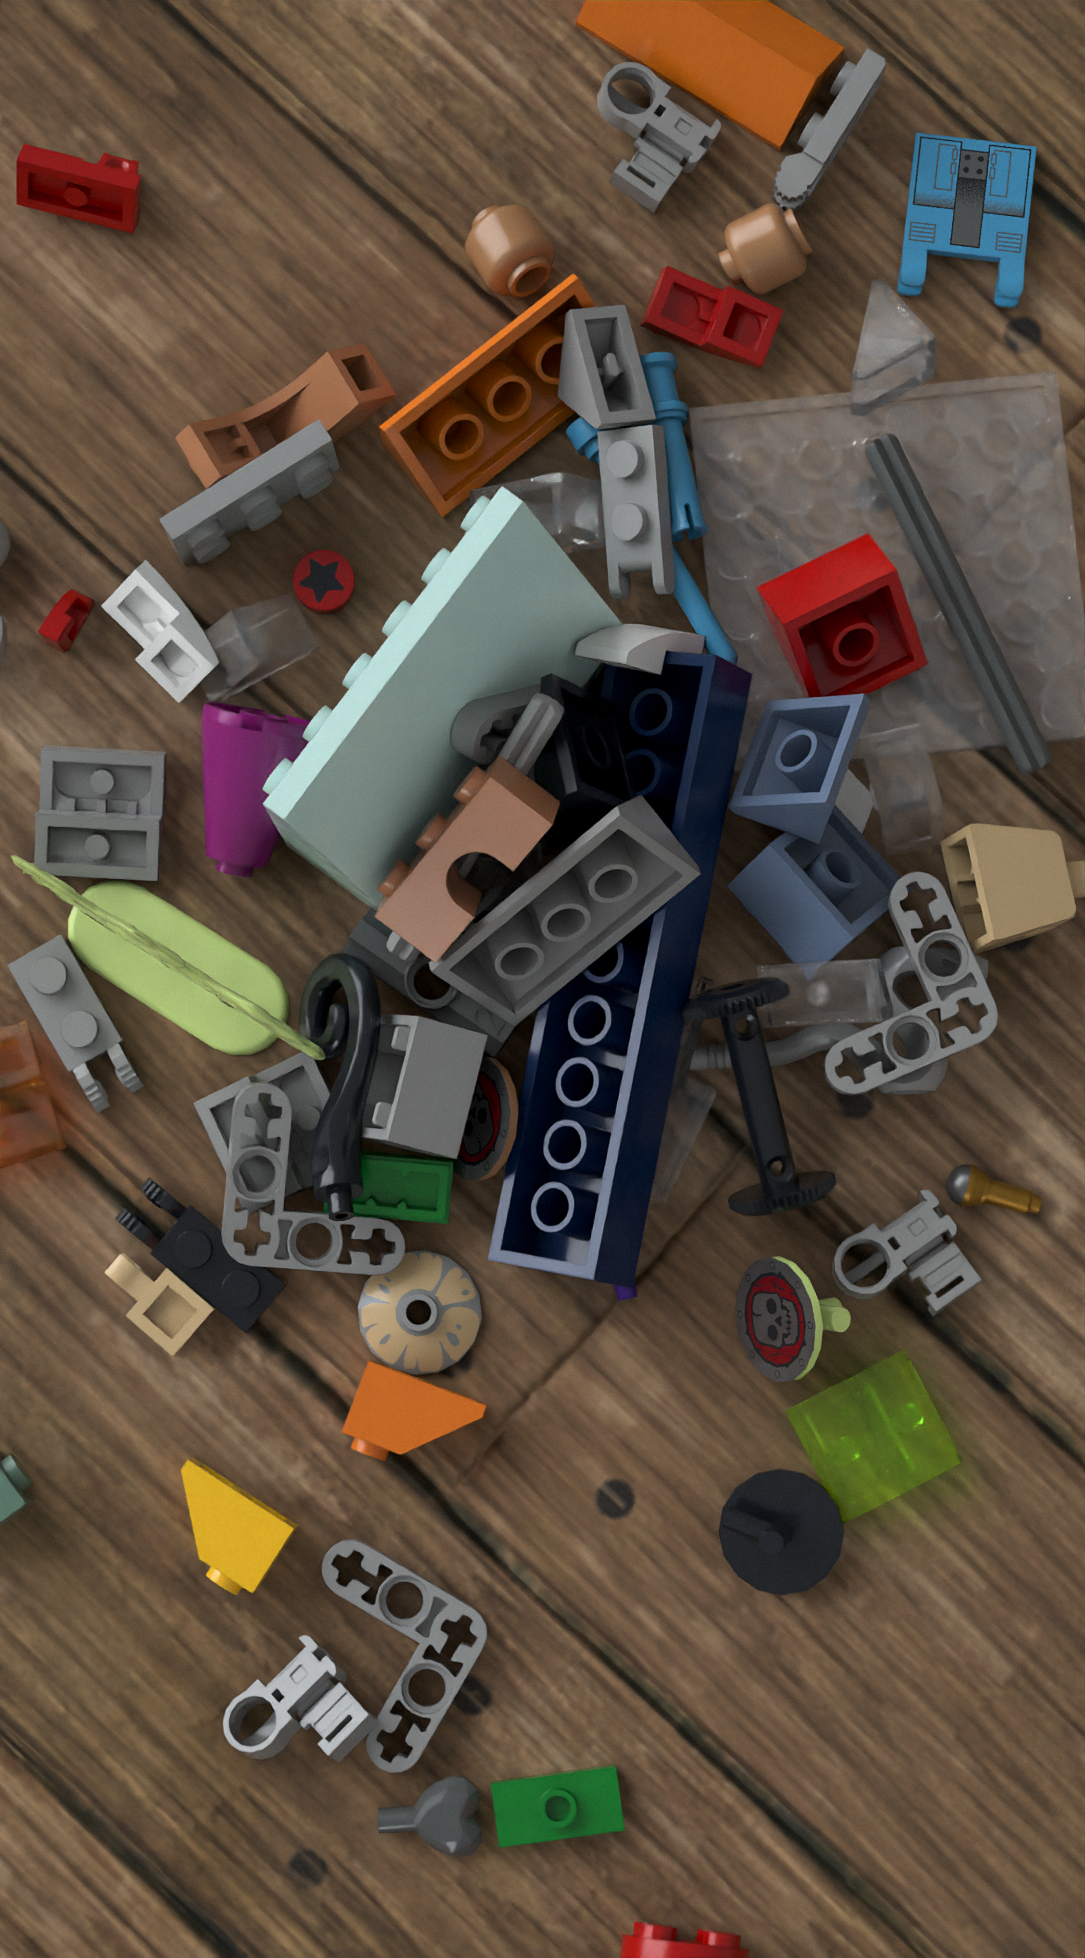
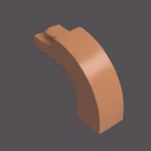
M366 343L327 351L297 379L270 397L232 414L190 423L175 436V439L186 455L191 469L199 477L205 489H208L318 419L330 435L333 443H335L370 418L390 401L396 393Z

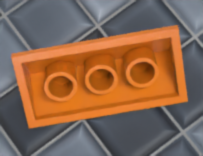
M585 0L576 20L577 27L632 61L648 67L658 77L778 151H781L845 51L843 46L768 0Z
M575 274L570 275L379 426L383 448L442 518L575 413L574 410L557 397L565 314L570 309L596 307L582 282Z

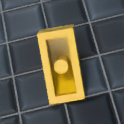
M196 1458L187 1459L181 1469L198 1556L200 1560L211 1566L206 1576L235 1595L239 1594L242 1587L254 1593L261 1585L298 1525Z

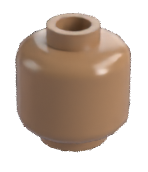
M769 203L726 226L724 237L728 249L718 253L727 276L734 286L745 282L752 292L763 295L803 275L808 268L806 255L814 252V248L795 210L791 208L784 212L777 204Z
M517 204L494 205L481 211L473 220L472 229L465 242V254L493 293L504 296L524 297L536 292L550 278L552 264L555 260V245L527 207Z

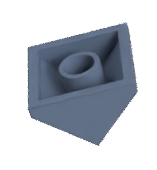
M865 694L767 701L728 808L737 815L819 844L835 805L871 700Z

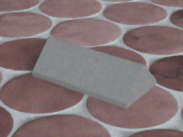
M640 795L615 807L453 942L436 963L434 961L429 962L430 970L512 1026H516L691 883L701 872L698 865L644 797Z

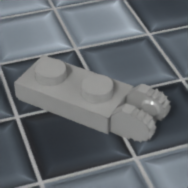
M867 48L857 65L850 61L845 63L830 89V94L836 97L835 101L825 116L818 112L814 113L799 138L798 145L805 149L802 153L786 156L780 165V171L776 172V178L773 181L775 185L774 189H772V194H774L772 200L783 210L787 211L791 208L801 210V206L806 205V199H809L881 86L887 64L885 58Z
M62 934L7 965L68 1072L75 1074L86 1096L98 1113L108 1108L110 1103L105 1088L96 1079L88 1064L108 1053L116 1068L115 1072L118 1078L131 1093L144 1087L140 1076L122 1047V1044L125 1043L123 1037Z

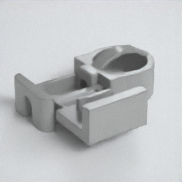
M624 62L614 66L606 74L597 95V107L602 118L610 126L624 131L636 140L633 146L639 150L630 163L622 159L613 172L609 183L655 213L680 173H691L695 170L715 141L721 129V123L716 119L714 124L709 127L667 98L672 87L659 79L648 67L635 62ZM621 79L640 83L649 95L650 107L644 109L630 102L612 86V83ZM643 131L647 132L643 139L640 138ZM683 158L687 160L685 167L679 165Z
M929 1190L919 1191L917 1198L921 1203L881 1231L873 1223L862 1232L846 1238L838 1247L832 1262V1276L837 1286L846 1295L856 1299H871L882 1294L892 1282L904 1275L906 1270L909 1269L911 1272L908 1273L911 1281L919 1277L930 1293L925 1300L929 1304L928 1311L932 1316L976 1287L982 1279L954 1242L949 1245L944 1242L942 1235L944 1234L948 1241L951 1242L957 1232V1227L949 1215L946 1214L944 1216L938 1208L939 1201ZM892 1239L897 1243V1245L899 1246V1248H897V1247L895 1246V1244L893 1243ZM855 1245H869L878 1250L861 1264L843 1274L841 1261L849 1248ZM883 1262H887L886 1274L878 1284L871 1287L853 1285ZM958 1277H961L963 1280L961 1283L959 1282L937 1298L935 1294Z
M303 1635L299 1639L306 1647L268 1685L257 1679L245 1692L234 1698L225 1711L223 1719L224 1735L229 1744L251 1758L262 1760L275 1756L285 1748L290 1738L301 1727L308 1730L313 1726L323 1738L318 1745L330 1758L339 1763L379 1723L377 1718L368 1712L343 1685L347 1680L345 1670L321 1644L311 1637ZM333 1677L340 1681L336 1686L331 1681ZM271 1704L274 1708L271 1717L254 1734L242 1740L240 1728L247 1712L256 1705ZM296 1714L301 1716V1721L295 1716Z

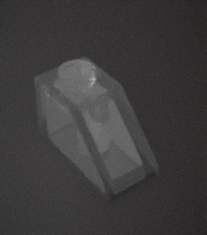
M556 472L470 490L471 509L483 495L492 500L501 486H503L527 505L565 553L606 546L601 482L565 472Z

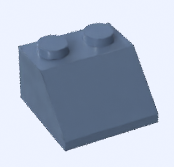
M834 805L819 844L784 832L753 859L727 887L742 902L746 911L755 917L777 941L787 957L811 978L889 911V893L901 877L842 811ZM909 886L906 887L909 893L912 889Z

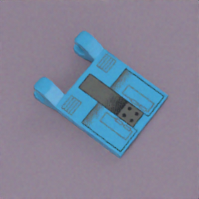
M916 132L897 284L898 294L913 297L921 294L926 275L927 254L998 262L994 303L999 307H1017L1024 284L1025 253L1036 146Z

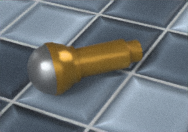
M962 1164L957 1166L947 1179L946 1189L948 1196L958 1206L968 1207L986 1203L1022 1214L1026 1212L1038 1214L1040 1210L1042 1196L1033 1194L1029 1189L992 1180L990 1175H986L976 1165Z

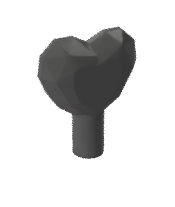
M448 1776L423 1791L415 1806L378 1808L379 1833L417 1832L428 1846L443 1854L455 1858L472 1855L482 1843L481 1826L473 1816L479 1803L478 1788L466 1777Z

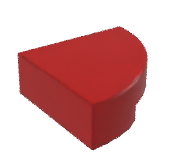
M75 589L68 591L56 603L38 630L39 635L45 643L63 653L69 651L95 606L93 604L95 600Z

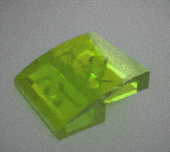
M905 1349L852 1374L845 1380L785 1410L823 1486L826 1487L839 1506L843 1523L906 1493L963 1462Z

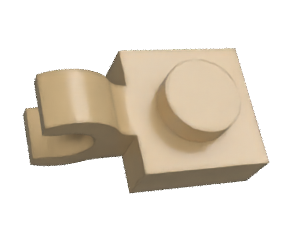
M121 1253L104 1272L138 1301L125 1316L172 1357L175 1356L215 1309L169 1268H166L155 1281L125 1253Z

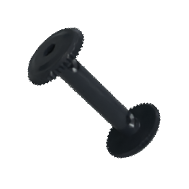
M776 977L747 979L709 989L689 998L681 1009L683 1020H705L720 1017L761 1181V1183H755V1185L738 1190V1192H735L728 1198L729 1208L742 1216L776 1214L812 1204L828 1196L837 1183L835 1173L831 1171L796 1172L756 1009L789 995V985ZM741 1018H745L747 1027L744 1031L738 1032L735 1026L736 1022ZM775 1161H781L782 1168L780 1172L772 1174L771 1165Z

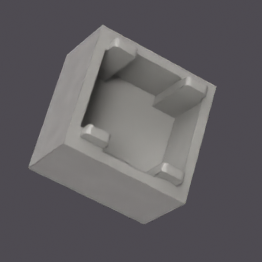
M381 1014L378 1053L363 1114L361 1139L409 1152L457 1159L488 1035L421 1016Z

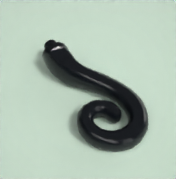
M337 953L331 954L321 961L312 972L305 986L299 1010V1030L301 1036L323 1050L326 1057L324 1060L337 1059L346 1051L339 1075L317 1124L311 1154V1177L314 1197L319 1201L327 1202L330 1220L345 1221L354 1217L353 1199L360 1197L364 1193L361 1129L365 1104L378 1053L381 1030V1004L378 986L368 965L363 960L350 954ZM342 987L346 993L348 1004H333L329 1010L327 1023L329 1003L336 991Z

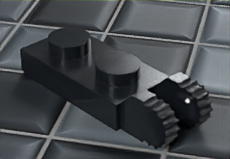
M148 1178L140 1189L145 1193V1197L154 1205L165 1209L178 1219L162 1238L134 1211H128L123 1208L115 1219L141 1242L151 1248L150 1254L166 1268H169L242 1331L248 1333L287 1284L267 1267L249 1266L237 1262L228 1254L222 1243L221 1229L193 1206L189 1205L187 1208L159 1184Z

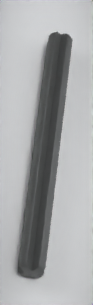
M888 434L873 440L867 445L865 455L1020 773L1028 775L1045 768L1052 761V754L897 436Z

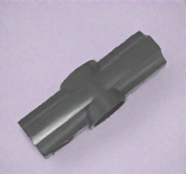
M371 908L353 930L341 953H347L363 960L375 977L407 998L419 1010L430 1014L438 1021L488 1035L484 1053L491 1058H496L521 1022L516 1026H512L452 985L442 998L428 1000L421 997L416 991V981L424 970L430 968L428 963L432 960L420 952L416 960L407 962L389 952L386 943L393 930L375 918L376 910Z

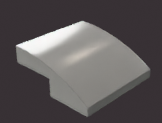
M44 745L41 748L40 804L35 816V865L40 870L48 871L51 875L158 881L163 840L167 752Z
M303 1052L254 1076H247L194 1102V1106L227 1174L232 1108L237 1094L243 1087L262 1081L274 1084L286 1093L291 1102L292 1119L284 1199L313 1186L311 1154L314 1134L321 1113L333 1088L320 1060H315ZM259 1093L257 1103L246 1104L245 1115L255 1118L256 1132L255 1138L242 1134L240 1147L260 1144L273 1150L277 1149L278 1137L273 1139L264 1137L267 1118L278 1117L279 1106L269 1103L268 1093ZM260 1155L245 1159L239 1169V1180L242 1186L251 1191L265 1189L274 1177V1167L267 1157ZM238 1197L241 1206L248 1209V1215L258 1212V1208L264 1209L272 1205V1200L254 1203Z

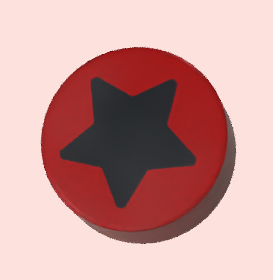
M316 550L305 555L298 562L293 573V587L298 600L305 608L318 614H332L343 609L352 599L355 591V577L351 565L342 555L331 550Z

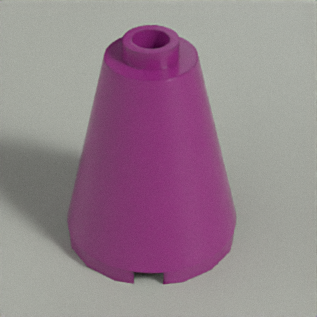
M204 703L201 714L205 850L206 856L217 860V871L236 876L252 877L254 867H267L281 834L263 805L269 794L263 791V787L271 773L282 760L287 758L294 763L309 742L302 736L311 722L310 720L286 714L285 717L265 713V710L234 704Z

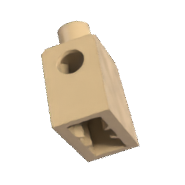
M976 823L967 825L940 842L955 913L973 954L1029 938L1061 925L1075 917L1076 905L1074 898L1085 897V860L1066 862L1061 837L1054 831Z

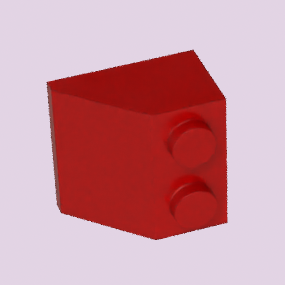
M869 533L756 587L772 632L805 698L853 694L867 695L928 665L897 569Z

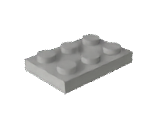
M318 419L160 518V523L184 565L197 559L199 564L214 559L230 546L228 538L247 526L251 531L263 528L282 513L279 506L298 494H301L303 498H309L329 486L334 480L332 473L340 469L333 441Z

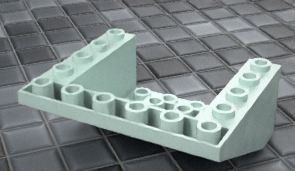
M501 486L492 500L483 495L472 506L460 526L466 531L464 537L452 553L446 548H442L436 554L421 577V580L428 585L413 605L404 600L397 606L382 629V633L388 636L386 641L373 658L367 653H363L357 659L342 682V685L349 690L334 710L325 705L318 711L302 736L309 742L294 763L287 758L282 760L271 773L263 787V791L269 794L263 805L287 847L376 911L383 897V894L376 889L388 870L398 859H401L407 865L421 849L415 844V841L427 823L436 813L441 814L445 818L450 815L460 803L453 797L454 793L475 766H478L485 772L491 765L480 764L457 752L452 747L450 741L451 728L459 711L467 703L475 699L540 684L541 677L550 673L588 690L606 664L575 655L577 643L601 629L623 625L527 505L503 486Z

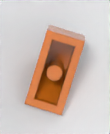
M369 1360L342 1433L354 1437L351 1449L386 1461L389 1451L400 1455L483 1418L488 1404Z

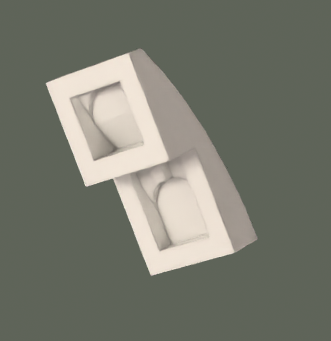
M147 560L137 567L101 605L144 648L143 652L135 660L178 703L219 663L209 640L190 610Z
M641 624L615 625L601 629L579 641L575 655L610 666L661 675L666 651L702 654L706 636Z

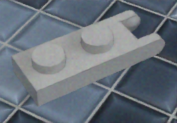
M646 425L599 431L597 436L610 594L615 600L629 598L631 594L630 573L652 571L653 586L658 595L672 594L675 589V572L664 426Z

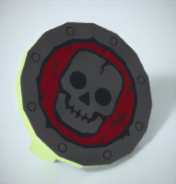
M780 1256L756 1260L744 1272L737 1289L735 1317L739 1339L748 1359L763 1376L776 1382L801 1379L814 1367L821 1350L822 1331L843 1332L850 1325V1313L846 1308L842 1307L841 1302L837 1298L832 1297L818 1300L813 1286L804 1272L794 1262Z

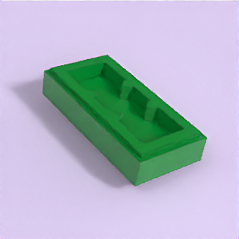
M361 1150L364 1193L360 1197L353 1199L354 1216L448 1224L454 1168L453 1158ZM324 1202L323 1213H328L327 1202Z
M616 1764L491 1781L499 1848L625 1831Z

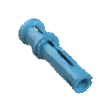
M668 352L644 354L639 357L656 420L652 424L635 425V427L646 425L664 426L672 541L682 542V532L686 531L687 541L694 540L705 535L708 532L707 523L704 522L683 431V426L687 423V418L689 417L687 404L679 400L673 374L678 369L676 356Z

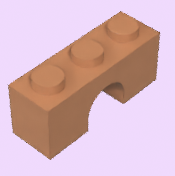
M500 755L485 772L478 766H475L453 795L460 803L447 818L439 813L432 817L415 841V844L421 848L408 865L401 859H398L385 874L376 889L383 894V897L374 917L435 963L475 917L483 893L461 876L455 860L468 853L480 852L495 857L514 871L553 825L560 805L559 800Z

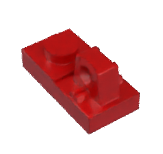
M23 144L16 160V205L134 234L140 220L141 175L138 174L139 162L104 153L99 162L94 164L83 161V158Z

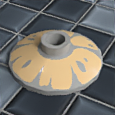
M426 1250L405 1252L402 1261L395 1269L386 1274L371 1275L364 1284L358 1304L360 1332L370 1351L387 1366L412 1375L438 1373L459 1362L475 1343L482 1320L480 1294L469 1273L451 1258ZM416 1300L425 1301L431 1308L430 1319L422 1325L413 1324L407 1316L409 1305Z

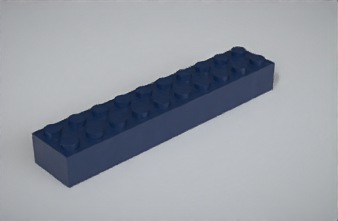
M666 651L661 675L606 664L600 697L617 706L637 797L640 795L644 797L698 865L701 874L538 1007L518 1105L516 1138L507 1160L488 1260L633 1289L685 1020L682 1019L681 1009L690 997L753 675L717 655Z

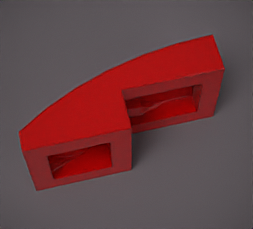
M666 266L659 274L640 326L707 353L760 368L763 366L784 310L731 286L721 290Z

